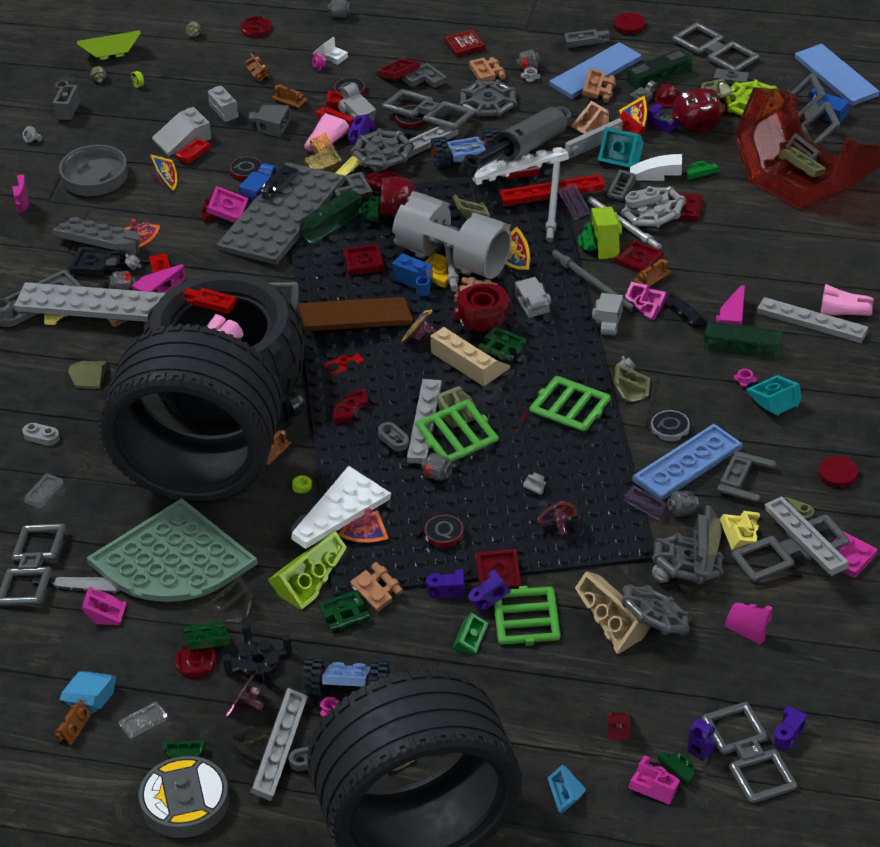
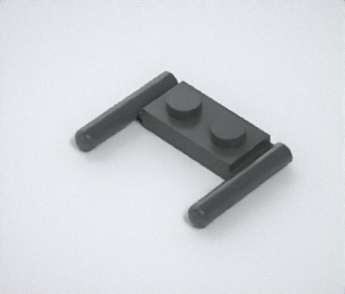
M735 451L718 485L717 492L759 502L760 495L740 489L752 463L775 468L776 462Z

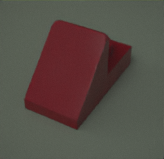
M608 712V739L629 740L630 712Z

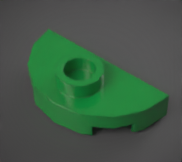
M698 161L690 165L686 172V177L688 180L717 173L719 172V167L715 163L711 165L705 163V161Z
M588 222L583 227L585 230L578 236V243L585 251H594L598 249L594 225Z

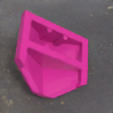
M89 587L81 609L95 624L119 625L126 602H121L110 594Z

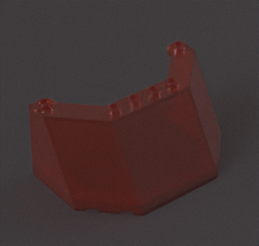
M753 87L734 133L735 140L738 141L740 147L739 154L742 164L745 165L747 181L801 210L844 192L880 167V143H860L851 137H847L839 156L805 139L796 108L798 99L795 94L787 90ZM795 133L821 152L817 156L816 162L826 168L823 175L816 177L808 176L805 171L796 168L787 159L782 160L779 158V151L787 149L785 146ZM797 138L795 139L797 143L803 146L811 154L814 153L811 149H809L806 145L800 142ZM794 144L791 145V147H795L796 149H798L799 151H801V150H800L798 147H796Z

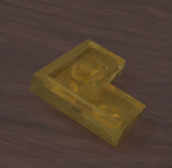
M326 133L310 139V143L317 154L304 159L303 162L306 167L326 170L341 163L342 160Z

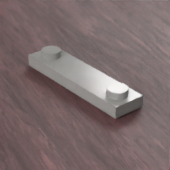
M618 118L566 142L565 150L568 152L569 159L601 145L605 127L622 130L623 121Z

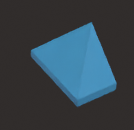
M561 765L547 778L560 813L567 810L586 791L584 786L564 765Z

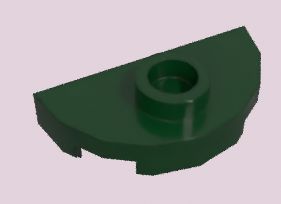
M380 196L372 197L370 201L364 202L362 205V214L369 221L379 222Z
M206 740L162 742L164 753L169 759L181 756L200 757L205 752L207 745Z
M663 752L658 755L657 760L688 787L692 783L695 775L694 763L688 756L680 752L679 754Z

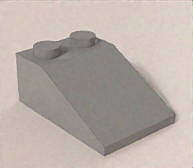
M194 107L187 108L172 118L152 137V140L167 156L179 152L197 138L204 141L212 139L210 122Z

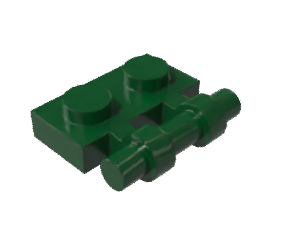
M493 327L485 336V343L487 345L480 343L478 349L489 356L498 357L501 361L512 362L514 355L509 353L517 355L526 345V338Z
M357 590L318 603L319 610L326 623L335 620L334 623L329 624L331 632L336 630L342 631L353 624L360 625L363 624V621L370 619L368 611L360 613L361 610L365 609V605ZM352 614L351 617L345 619L342 618L344 616Z
M214 620L199 625L191 623L190 626L182 627L188 650L230 645V637L225 628L224 621L216 622Z

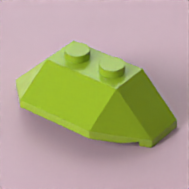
M139 30L77 41V45L94 57H99L100 60L109 59V55L114 54L115 57L125 56L124 53L130 50L141 33Z

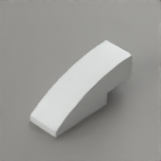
M671 154L647 159L631 166L630 172L636 174V180L664 181V175L682 174V154Z

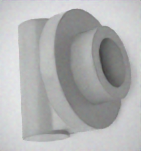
M28 126L23 131V139L27 143H32L34 140L38 142L42 140V136L36 133L34 127Z
M537 473L529 474L523 487L541 495L546 485V482L543 481L545 477Z

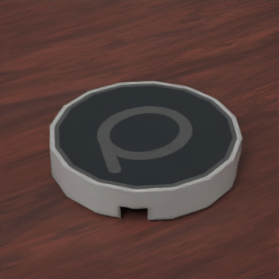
M667 410L659 412L653 417L651 429L652 433L658 435V438L661 440L677 441L682 436L688 434L690 423L685 414L679 411Z

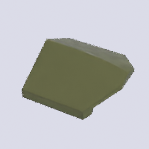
M724 79L704 82L701 85V88L715 90L719 99L732 94L731 87Z
M457 195L453 196L458 210L467 220L471 218L473 212L490 217L484 202L475 203L459 199Z
M81 361L70 365L68 373L75 388L100 389L108 363L102 361Z
M618 363L615 365L614 385L622 399L632 403L649 396V377Z
M460 386L436 395L440 411L466 399L470 400L475 406L471 397ZM467 408L458 411L466 423L475 421ZM451 415L443 418L452 429L459 427Z

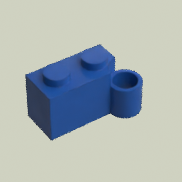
M822 87L825 97L819 102L820 106L828 101L841 123L848 116L850 101L827 94ZM815 88L808 93L810 102L818 95ZM826 111L819 117L831 122Z
M263 163L260 166L259 173L252 172L240 184V195L247 197V202L252 203L261 193L260 190L264 184L278 171L277 167Z
M401 254L392 263L393 280L415 288L419 296L428 295L433 278L432 265Z

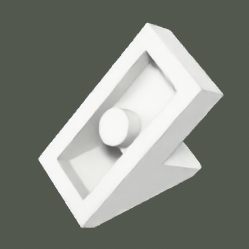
M334 37L313 52V55L318 52L327 61L337 65L348 58V52L335 47Z

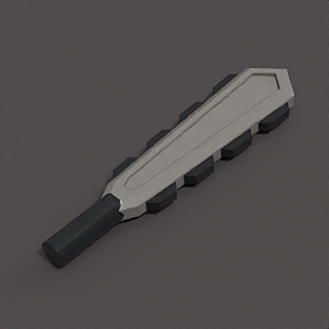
M64 575L63 577L49 578L47 586H54L61 591L73 590L74 592L87 591L89 587L110 595L121 591L107 579L100 576L86 577L78 575L77 577H72L71 575ZM33 577L32 584L38 586L41 578Z

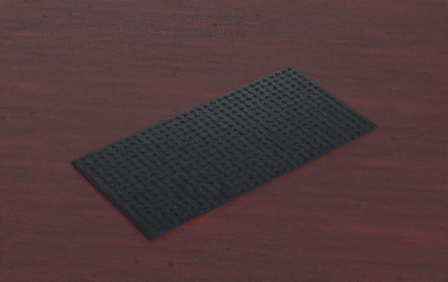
M553 169L540 170V175L508 180L499 175L496 180L489 181L484 179L482 184L479 185L472 178L413 183L416 192L450 203V225L461 229L467 221L458 210L453 196L457 195L459 199L465 201L484 202L490 218L510 224V232L518 227L527 241L530 253L529 270H519L505 264L501 272L493 279H488L471 273L470 276L463 273L458 275V287L459 285H464L461 283L463 277H475L476 280H491L492 283H498L499 286L504 288L508 298L513 302V307L507 311L505 321L497 328L526 338V345L517 355L509 353L514 355L512 362L501 361L496 356H490L497 361L510 365V369L486 386H482L431 353L430 336L445 327L478 348L480 343L487 345L485 343V336L489 332L470 331L462 326L459 320H455L453 310L457 308V303L454 302L456 292L451 290L449 283L446 288H443L432 282L430 284V293L426 296H419L415 288L393 280L392 263L401 254L423 262L429 257L426 256L425 259L416 257L415 252L394 243L396 237L392 230L395 218L380 216V209L379 222L369 221L363 216L362 205L364 202L370 201L372 197L350 202L344 208L304 232L291 247L295 282L299 284L298 303L405 297L413 319L412 325L425 310H431L403 341L402 339L412 325L305 331L299 315L300 327L303 332L304 360L321 498L348 466L391 493L390 500L364 514L379 513L388 539L367 543L355 542L340 537L347 548L330 572L334 597L355 591L350 585V581L365 570L371 575L374 574L375 571L371 566L375 562L380 566H384L388 570V574L400 583L399 586L402 589L427 587L426 578L430 574H455V570L458 569L464 570L465 582L479 581L476 563V553L516 549L520 576L652 560L654 555L653 541L639 487L632 481L635 472L595 319H592L593 311L585 280L570 268H565L559 260L552 256V252L557 250L564 256H569L575 264L581 267L563 197H557L556 231L554 232L552 242L546 241L547 231L545 230L549 215L550 199L503 206L500 198V190L552 182ZM372 189L373 197L380 196L381 199V190ZM335 195L326 204L328 205V213L326 214L325 206V215L323 216L322 209V217L320 218L319 213V219L317 220L316 217L315 222L319 221L320 219H322L323 217L337 209L335 205V200L337 198ZM332 201H334V210L332 209ZM329 203H331V211H330V212H329ZM379 244L384 271L349 275L344 248ZM443 244L442 248L438 251L437 254L446 257L445 247ZM536 277L538 282L542 283L545 293L549 294L551 304H549L548 313L529 318L515 296V282ZM356 352L364 359V362L360 364L350 360L346 364L347 369L335 375H332L323 366V364L343 355L353 357L356 355ZM332 362L328 365V369L330 371H337L339 364ZM555 376L568 379L611 396V400L602 410L601 417L599 419L596 418L586 431L577 430L529 411L530 406L538 398V392L542 388L545 389ZM423 379L441 380L442 387L440 393L460 386L471 397L479 413L487 417L488 424L499 437L497 442L451 462V473L448 478L442 481L426 477L424 469L421 467L422 464L407 463L409 447L404 451H394L378 436V427L382 423L391 422L408 435L410 445ZM558 384L540 408L549 411L567 387ZM360 389H366L369 406L359 409L354 414L352 422L334 424L333 413L336 405L343 401L346 395ZM575 390L556 414L566 417L584 393ZM591 396L573 420L583 423L601 399ZM525 412H527L528 414L521 424L520 420L522 419ZM442 418L463 448L472 445L460 427L452 429ZM476 420L467 423L480 441L488 438V435ZM434 423L432 435L447 455L457 452ZM433 448L429 449V455L436 453ZM537 473L545 477L543 481L546 482V485L541 495L523 487L529 474ZM560 501L570 502L577 507V512L574 515L537 521L539 515L544 510ZM442 514L453 515L459 518L464 526L463 539L456 542V545L452 547L441 548L433 546L429 540L425 539L424 535L425 524L430 518ZM344 527L336 531L338 535ZM382 579L378 581L382 587L387 585Z

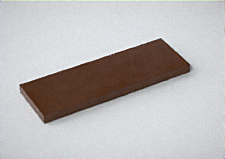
M405 297L298 303L297 307L305 331L412 325L413 322Z

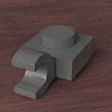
M652 80L649 81L645 89L640 87L631 93L630 100L634 102L640 97L645 96L646 103L653 99V94L657 90L653 88L657 83Z

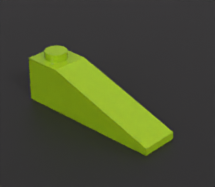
M333 531L279 570L268 581L279 597L301 610L318 596L320 588L327 581L329 573L336 566L347 547L337 532Z

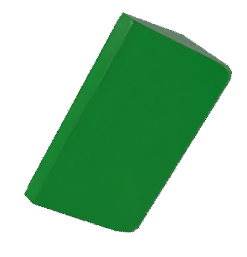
M470 613L464 619L452 649L475 655L488 623L475 614Z

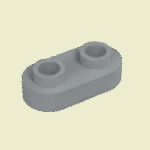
M654 187L631 191L625 196L626 205L630 208L653 204L660 200V192Z
M29 423L23 428L24 439L30 442L51 446L60 439L58 430L54 427Z

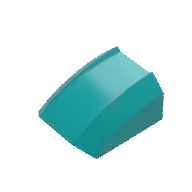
M605 127L598 161L625 167H631L639 163L644 143L641 135Z
M779 375L746 389L748 394L760 406L778 416L780 413L795 406L798 407L802 399L800 384Z

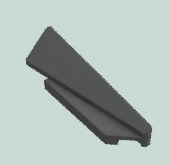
M706 505L703 515L698 514L693 530L694 575L711 578L723 531L719 518L709 505Z

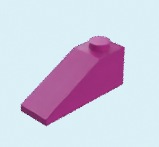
M177 265L143 276L132 285V291L167 293L186 280L184 265Z
M741 285L720 309V315H716V326H719V334L741 335L744 285Z

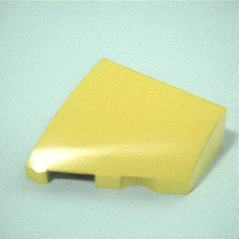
M743 511L740 516L722 515L720 522L732 550L757 541L756 532L759 527L757 520L760 518L758 512Z

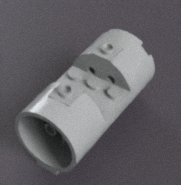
M412 191L405 205L401 204L395 216L392 233H395L394 243L415 252V256L425 259L426 256L430 257L434 252L438 253L443 244L454 248L453 261L455 267L461 269L460 273L469 276L471 273L488 279H493L503 269L512 243L510 224L473 212L471 218L463 224L461 229L450 225V203Z

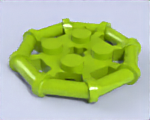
M756 79L751 82L733 83L731 87L732 94L721 98L726 105L728 113L743 116L746 120L763 116L769 117V110L771 108L776 110L784 102L776 86L758 82Z

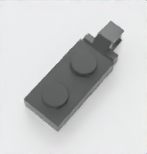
M596 29L564 33L567 48L610 42L608 30L596 31Z

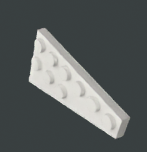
M561 147L553 148V151L539 150L536 154L526 153L513 161L495 160L480 168L472 179L479 185L482 184L484 179L493 181L499 175L507 177L511 172L531 166L542 167L545 162L546 164H554V161L568 160V152Z
M348 466L292 532L291 539L306 549L333 531L341 529L387 502L391 498V493Z

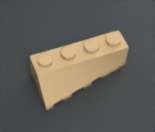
M445 327L430 336L431 353L482 386H486L510 369V365L493 359Z
M585 572L575 589L587 608L594 614L596 622L605 631L604 634L607 639L614 645L613 648L616 653L620 654L641 641L651 626L639 623L637 621L638 618L628 608L623 607L621 603L623 595L600 575Z

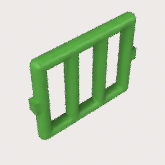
M555 376L545 389L542 388L538 392V398L530 406L529 411L584 432L596 418L599 419L601 417L602 410L611 400V396L568 379ZM558 384L567 387L549 411L540 408ZM575 390L584 393L566 417L556 414ZM591 396L601 399L583 423L573 420Z
M468 399L415 423L417 429L426 439V445L429 449L433 448L436 454L448 457L450 463L499 440L497 434L488 424L487 417L484 414L481 415ZM467 408L488 435V438L480 441L458 411ZM451 415L472 445L463 448L442 418ZM435 422L457 452L447 455L426 428V425Z
M519 586V589H510L511 592L503 597L547 595L548 602L502 605V599L494 604L497 637L500 645L525 643L526 646L534 645L535 642L560 640V627L553 587L527 588V586ZM549 610L550 615L547 618L504 621L503 614ZM551 626L552 633L506 636L505 629Z

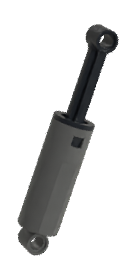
M558 106L557 108L549 107L498 133L494 139V146L477 155L467 154L459 167V173L463 177L473 178L480 168L499 158L504 161H513L560 136L566 130L571 112L563 106Z

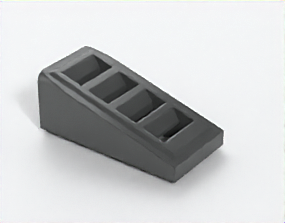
M619 169L607 193V197L623 202L625 196L636 182V174Z

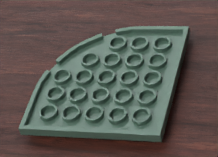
M182 498L87 557V563L121 591L141 599L161 602L183 601L207 595L227 585L258 564L256 557Z

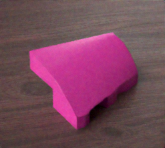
M24 174L17 175L19 186L12 187L18 214L23 213L29 206Z
M631 282L625 298L646 317L654 320L661 311L668 295L663 291L649 289L648 285Z
M735 603L727 616L725 627L761 645L765 641L766 626L771 622L773 607L766 606L763 609L757 608L756 604L744 605L743 603Z
M644 755L636 773L630 780L628 788L670 805L680 780L674 775L669 774L663 767L652 766L649 763L650 758Z

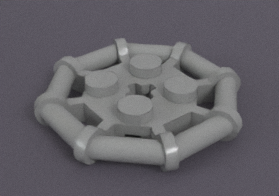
M674 187L657 188L660 192V200L658 202L636 207L635 209L625 205L621 215L627 218L636 228L640 226L660 228V225L673 219H678L681 216L680 212L686 203V198L678 194Z

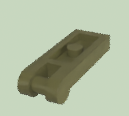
M795 147L779 151L780 159H787L796 168L805 171L808 176H820L826 171L824 166Z

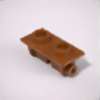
M250 53L252 58L245 62L246 68L256 81H262L266 76L270 80L267 74L269 73L267 67L258 56L254 57Z
M281 84L274 87L276 94L272 99L299 108L308 100L304 98V94L300 91L288 90V87Z
M659 259L653 264V267L650 266L640 271L633 281L648 285V287L652 286L671 274V271L666 269V265H668L667 260Z
M277 430L275 432L267 466L292 443L286 440V432L284 430Z
M79 699L77 704L70 707V711L64 718L65 723H61L59 728L55 730L54 737L56 740L62 741L66 739L69 745L72 746L91 716V712L82 699Z

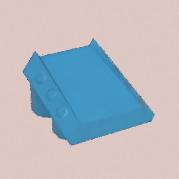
M79 671L62 691L59 700L64 701L66 705L73 706L77 704L79 699H82L88 710L94 713L101 709L112 696L116 676Z

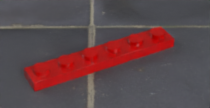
M600 174L561 180L558 184L557 197L605 190V184ZM552 182L500 190L503 206L550 199Z

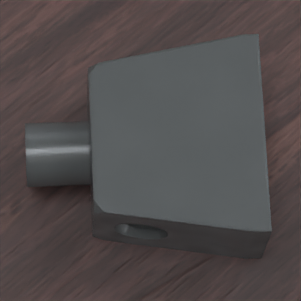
M263 105L259 113L250 112L249 121L256 122L258 132L277 137L282 136L291 119L288 105Z

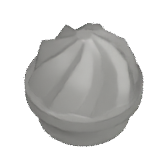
M659 564L653 567V578L657 582H669L670 578H672Z

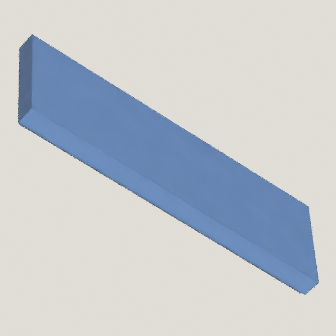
M619 42L550 80L549 86L573 99L582 94L589 68L605 72L604 77L609 78L610 75L614 76L641 61L642 55Z
M823 44L795 53V59L814 73L839 96L850 101L849 104L851 106L879 96L880 91Z
M712 424L633 475L632 481L661 502L675 491H678L733 455L735 451L742 449V443L717 425Z

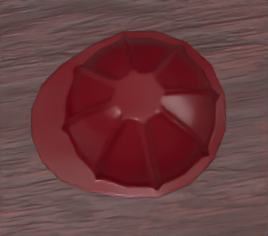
M669 83L662 84L655 91L654 101L656 104L661 105L662 108H672L674 100L681 94L675 85Z

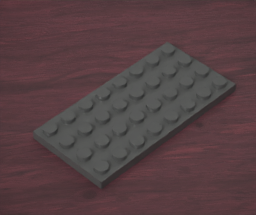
M286 162L285 165L298 169L299 175L280 194L274 193L268 200L263 199L260 193L216 244L217 250L277 265L303 234L302 220L315 213L316 218V212L318 211L319 214V210H322L335 195L334 189H338L346 181L345 175Z

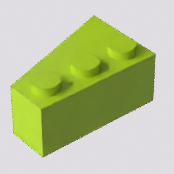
M612 207L591 208L592 224L594 225L595 235L598 240V259L615 258L620 253L619 235H622V226L619 218H617V212H614Z

